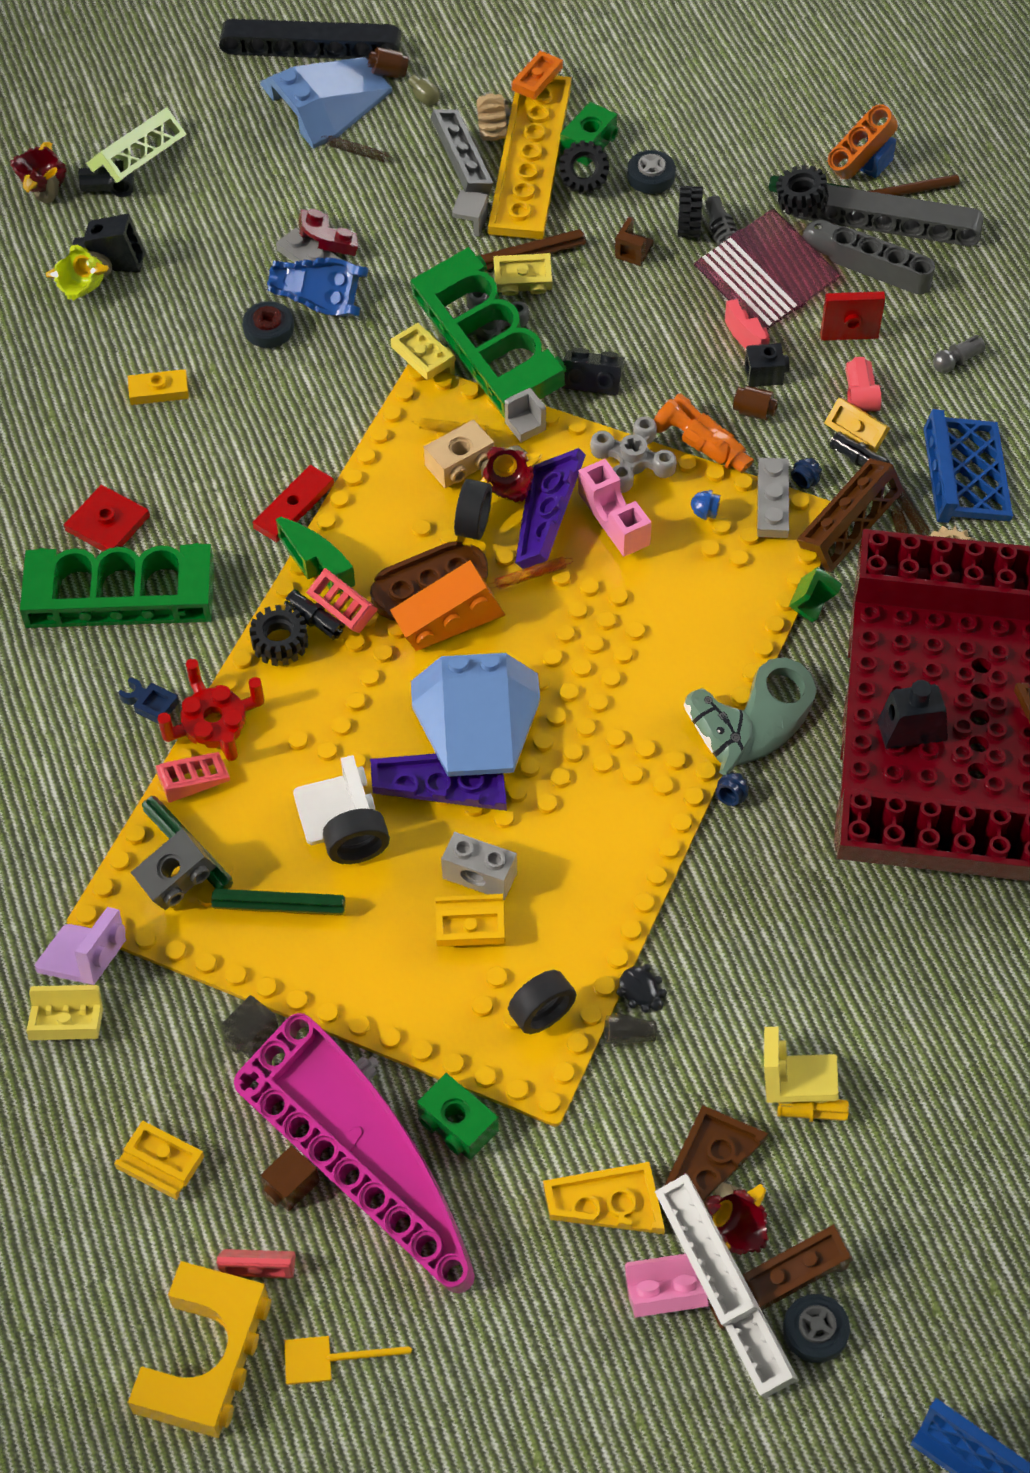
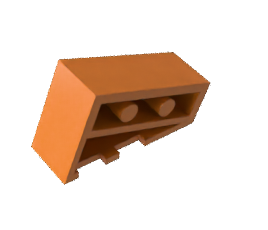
M471 560L390 610L405 638L415 651L505 616L489 586Z

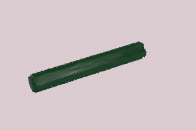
M150 796L147 800H144L142 803L143 811L169 839L182 828L193 836L156 796ZM200 844L217 866L210 872L207 880L215 889L231 888L233 885L232 877Z
M215 889L211 897V904L214 909L342 915L346 906L345 896L333 894Z

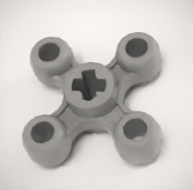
M650 417L638 418L634 422L633 434L627 435L621 441L613 439V436L607 431H598L591 438L590 449L594 457L598 459L614 457L619 461V465L613 467V470L620 478L621 493H625L632 488L634 474L641 473L645 468L652 469L655 475L660 478H669L675 473L677 460L671 451L660 450L653 452L647 447V444L655 440L657 433L656 423Z

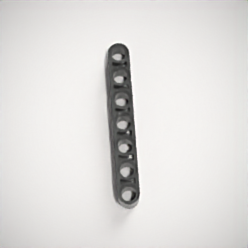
M828 185L827 204L824 203L825 207L822 210L817 208L818 213L814 215L810 211L806 217H803V213L796 217L810 221L824 220L840 226L962 246H973L979 243L984 222L982 212L974 208ZM804 189V190H799V191H797V192H806V191H808V190H807V189Z

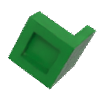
M817 567L801 578L789 607L810 622H814L818 619L824 603L839 593L842 584Z

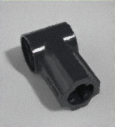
M114 161V164L119 169V171L123 172L124 161ZM100 167L94 172L90 168H79L80 191H110L117 197H128L133 192L135 171L116 183L105 167Z

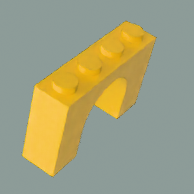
M180 1261L168 1293L172 1308L204 1316L218 1322L228 1334L226 1351L213 1369L203 1375L192 1378L177 1377L141 1366L128 1404L135 1415L219 1438L222 1428H228L232 1420L234 1405H231L235 1391L240 1392L243 1388L247 1374L244 1365L247 1356H253L259 1340V1334L256 1333L260 1320L265 1321L268 1316L271 1298H268L267 1290L263 1283Z

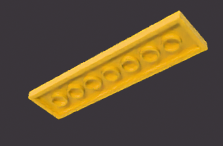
M556 76L535 100L517 92L514 93L488 224V235L531 239L544 238L560 151V133L564 129L572 77Z

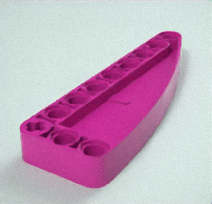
M302 1013L291 1015L237 1072L234 1078L236 1091L446 1289L453 1293L466 1292L471 1288L475 1278L469 1255L448 1204L415 1143L381 1094L335 1041L309 1016ZM309 1027V1033L306 1037L300 1040L296 1039V1034L301 1028ZM279 1053H285L282 1063L272 1066L273 1058ZM255 1081L259 1085L253 1090L249 1086ZM284 1101L285 1105L282 1112L272 1115L273 1106L277 1102ZM309 1124L308 1133L304 1137L296 1138L297 1129L301 1125ZM328 1147H334L333 1156L327 1161H321L322 1151ZM353 1170H359L358 1180L354 1184L346 1185L345 1178L347 1174ZM376 1194H385L384 1203L379 1208L372 1209L370 1207L371 1199ZM410 1217L411 1223L409 1228L405 1232L397 1233L395 1229L397 1222L401 1218ZM429 1241H436L437 1248L435 1253L429 1257H422L421 1250L424 1244ZM453 1266H463L461 1278L455 1282H449L447 1279L448 1271Z

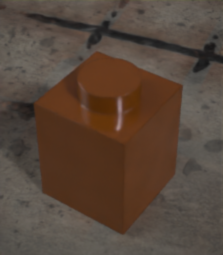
M292 1145L260 1175L264 1187L262 1190L263 1195L271 1204L276 1207L281 1204L287 1211H290L320 1182L317 1168Z

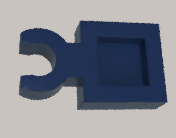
M135 678L128 679L129 688L133 689V692L126 693L123 690L118 692L120 700L124 704L134 705L135 713L159 724L157 719L159 714L168 713L170 715L179 704L178 695L154 683H151L145 689L140 681Z

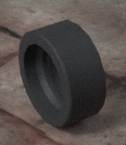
M471 479L465 480L459 494L455 512V535L476 540L482 538L491 507L492 486L490 483Z
M365 808L349 810L335 816L324 826L322 834L328 856L332 861L339 864H356L370 860L381 854L388 847L390 841L382 814L374 809Z
M549 970L525 983L510 1000L508 1011L524 1033L534 1034L549 1028L559 1021L572 1007L577 994L560 971Z

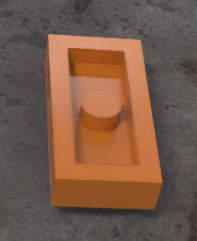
M540 50L512 81V91L535 100L563 69V60Z

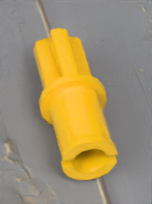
M842 1099L824 1103L814 1101L792 1102L789 1104L778 1103L777 1117L809 1118V1122H813V1119L846 1121L849 1115V1103L847 1100Z

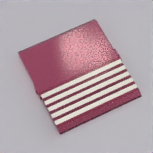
M775 209L769 210L742 230L740 229L733 233L726 241L701 257L694 264L728 300L738 299L742 310L745 309L747 311L749 319L758 317L762 328L767 330L793 311L796 312L802 308L810 299L841 277Z

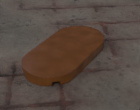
M457 541L442 544L380 571L374 578V583L371 586V602L378 608L377 612L381 616L396 621L390 611L392 608L471 560L486 582L488 577L487 558L478 547L472 544L468 546L463 545V542Z

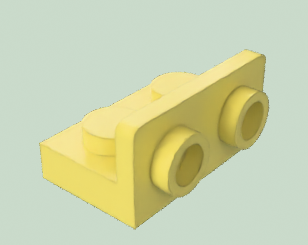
M418 322L390 339L391 348L427 381L442 371L452 375L455 374L456 359L452 350L449 347H444L430 330L424 329Z

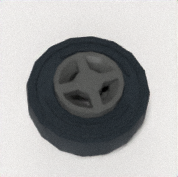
M807 1294L796 1299L787 1309L782 1324L783 1337L789 1349L800 1359L811 1363H825L838 1357L846 1348L850 1335L849 1318L844 1308L833 1298L822 1294Z

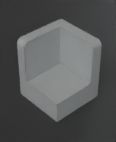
M461 189L452 210V216L473 221L474 236L480 237L488 216V194L465 192Z
M531 388L505 400V424L520 442L546 430V407Z

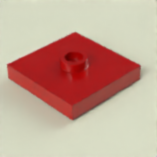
M884 291L826 293L820 329L821 341L878 339L885 303Z
M101 484L63 525L66 532L101 551H105L109 548L123 547L150 517V513L147 508Z

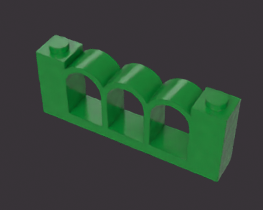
M467 247L411 279L412 294L505 418V400L528 388H531L539 399L544 398L565 385L564 372H566V367L560 357H554L549 349L542 352V343L538 335L532 330L520 328V317L517 308L509 301L498 298L497 284L493 277L485 273L487 265L484 259L479 254L476 256L471 248ZM472 292H482L489 296L483 303L455 319L445 308V306ZM494 320H503L511 324V327L477 348L466 336ZM515 349H526L533 353L530 359L499 377L488 365Z
M193 543L180 545V552L171 546L160 545L149 548L140 556L129 548L114 547L101 552L96 558L87 550L78 548L64 550L59 554L57 549L39 548L25 550L20 613L25 628L212 622L214 557L211 544ZM161 569H172L178 572L177 595L145 596L147 579L152 573ZM120 570L131 571L135 574L134 596L102 597L104 581L110 574ZM74 572H87L91 574L90 598L59 599L60 586L66 576Z

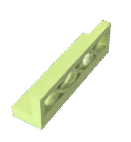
M166 107L99 152L86 164L92 172L104 165L117 183L180 140L186 133L168 107ZM165 122L174 132V137L164 133ZM147 135L157 138V148L147 144ZM131 146L140 149V159L131 156ZM113 158L124 161L123 172H120L112 161Z

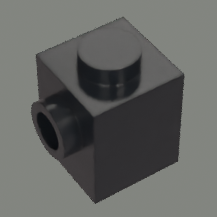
M781 343L746 346L744 366L748 386L783 385L785 372H789L790 365L788 355H783Z

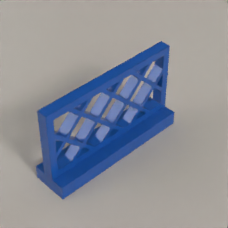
M932 409L923 429L937 522L949 523L951 517L1010 522L1013 513L998 422L945 417L944 410ZM948 428H955L964 435L957 439L948 431ZM975 432H990L991 439L986 442ZM969 438L980 448L973 452L963 442ZM957 449L967 459L960 462L952 455V451ZM985 451L994 458L995 462L990 465L979 455ZM973 462L983 472L980 475H976L966 466ZM960 472L971 482L964 486L955 478V475ZM987 475L991 476L998 482V486L994 489L983 478ZM976 485L982 491H984L987 494V496H985L983 499H980L977 495L970 491V489H972ZM964 496L975 506L972 508L960 507L959 499ZM990 499H994L1002 506V510H994L987 502Z
M937 1398L929 1407L919 1431L910 1444L949 1473H1030V1463Z

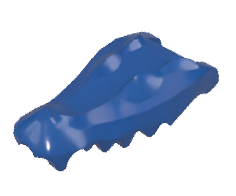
M330 257L295 261V263L273 261V265L269 270L267 291L279 296L289 297L293 301L306 305L318 313L335 317L359 316L361 308L355 306L354 301L359 277H367V267Z

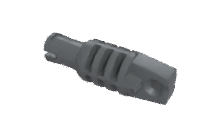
M710 196L705 200V208L710 217L709 228L712 231L717 246L734 263H739L721 245V243L725 242L741 257V254L727 240L731 237L740 247H743V241L734 219L729 213H726L719 196Z

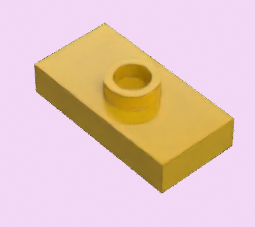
M186 369L128 376L131 405L189 399Z
M839 397L824 422L830 428L837 432L841 431L856 442L866 443L869 445V449L875 453L890 430L889 426Z

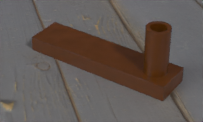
M833 1224L742 1275L762 1311L833 1271H845L854 1259L838 1228ZM708 1299V1304H709V1306H710V1308H711V1310H712V1312H713V1314H714V1317H715V1319H716V1321H717V1323H718L720 1329H722L723 1331H726L725 1326L721 1325V1323H720V1321H719V1319H718V1317H717V1315H716V1313H715V1311H714V1309H713V1307H712V1305H711V1303H710V1301H709V1299Z

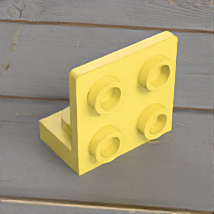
M764 1027V1073L767 1103L789 1104L792 1102L809 1101L824 1103L839 1099L837 1055L787 1056L786 1040H779V1027Z

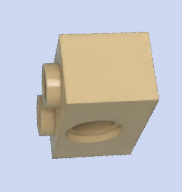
M473 419L425 445V466L442 486L447 488L454 483L463 481L467 476L480 470L482 463L488 459L487 452L490 448L494 447V441Z

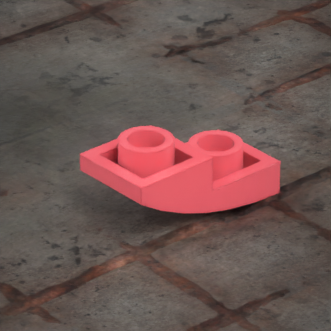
M738 299L726 301L725 323L735 339L745 349L746 346L769 344L768 331L766 328H762L758 317L749 319L747 311L745 309L742 310Z

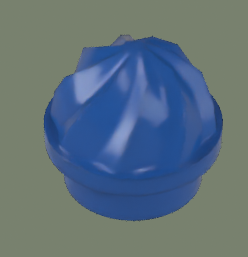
M713 490L698 492L691 500L693 512L706 521L707 518L716 519L720 495L713 494Z

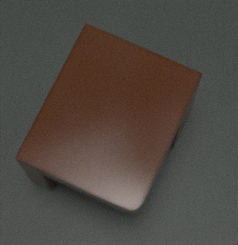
M628 217L615 238V258L641 266L653 246V240L633 233L634 218Z

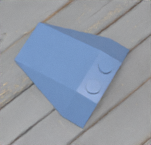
M365 57L294 66L260 81L261 87L273 101L283 98L298 116L300 134L313 149L325 144L327 141L329 142V135L339 137L392 92V87L381 75L372 74V68L368 67V60Z
M507 653L441 656L411 680L412 709L447 776L514 773L540 703L538 673Z

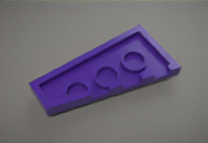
M580 448L534 465L533 473L535 476L530 485L528 496L525 498L515 561L522 569L548 560L577 481L579 470L586 456Z
M436 754L370 759L373 794L507 811L503 773L447 776Z

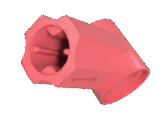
M854 357L852 361L846 363L845 368L848 382L847 401L864 412L880 411L881 390L879 385H875L871 361L866 360L865 357Z

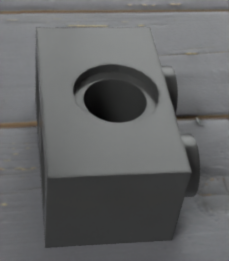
M182 828L131 871V874L151 900L166 910L178 904L183 899L184 894L194 885L204 882L209 877L210 872L217 866L196 839ZM180 866L178 874L171 877L173 870Z

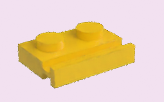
M503 894L435 897L437 947L505 944Z
M142 1120L123 1149V1154L114 1164L116 1169L177 1200L182 1188L186 1187L205 1156L203 1151Z

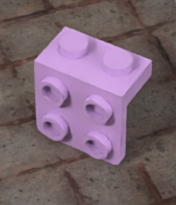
M107 907L92 928L73 924L64 925L35 963L36 972L95 985L126 941L125 926L122 924L119 909Z

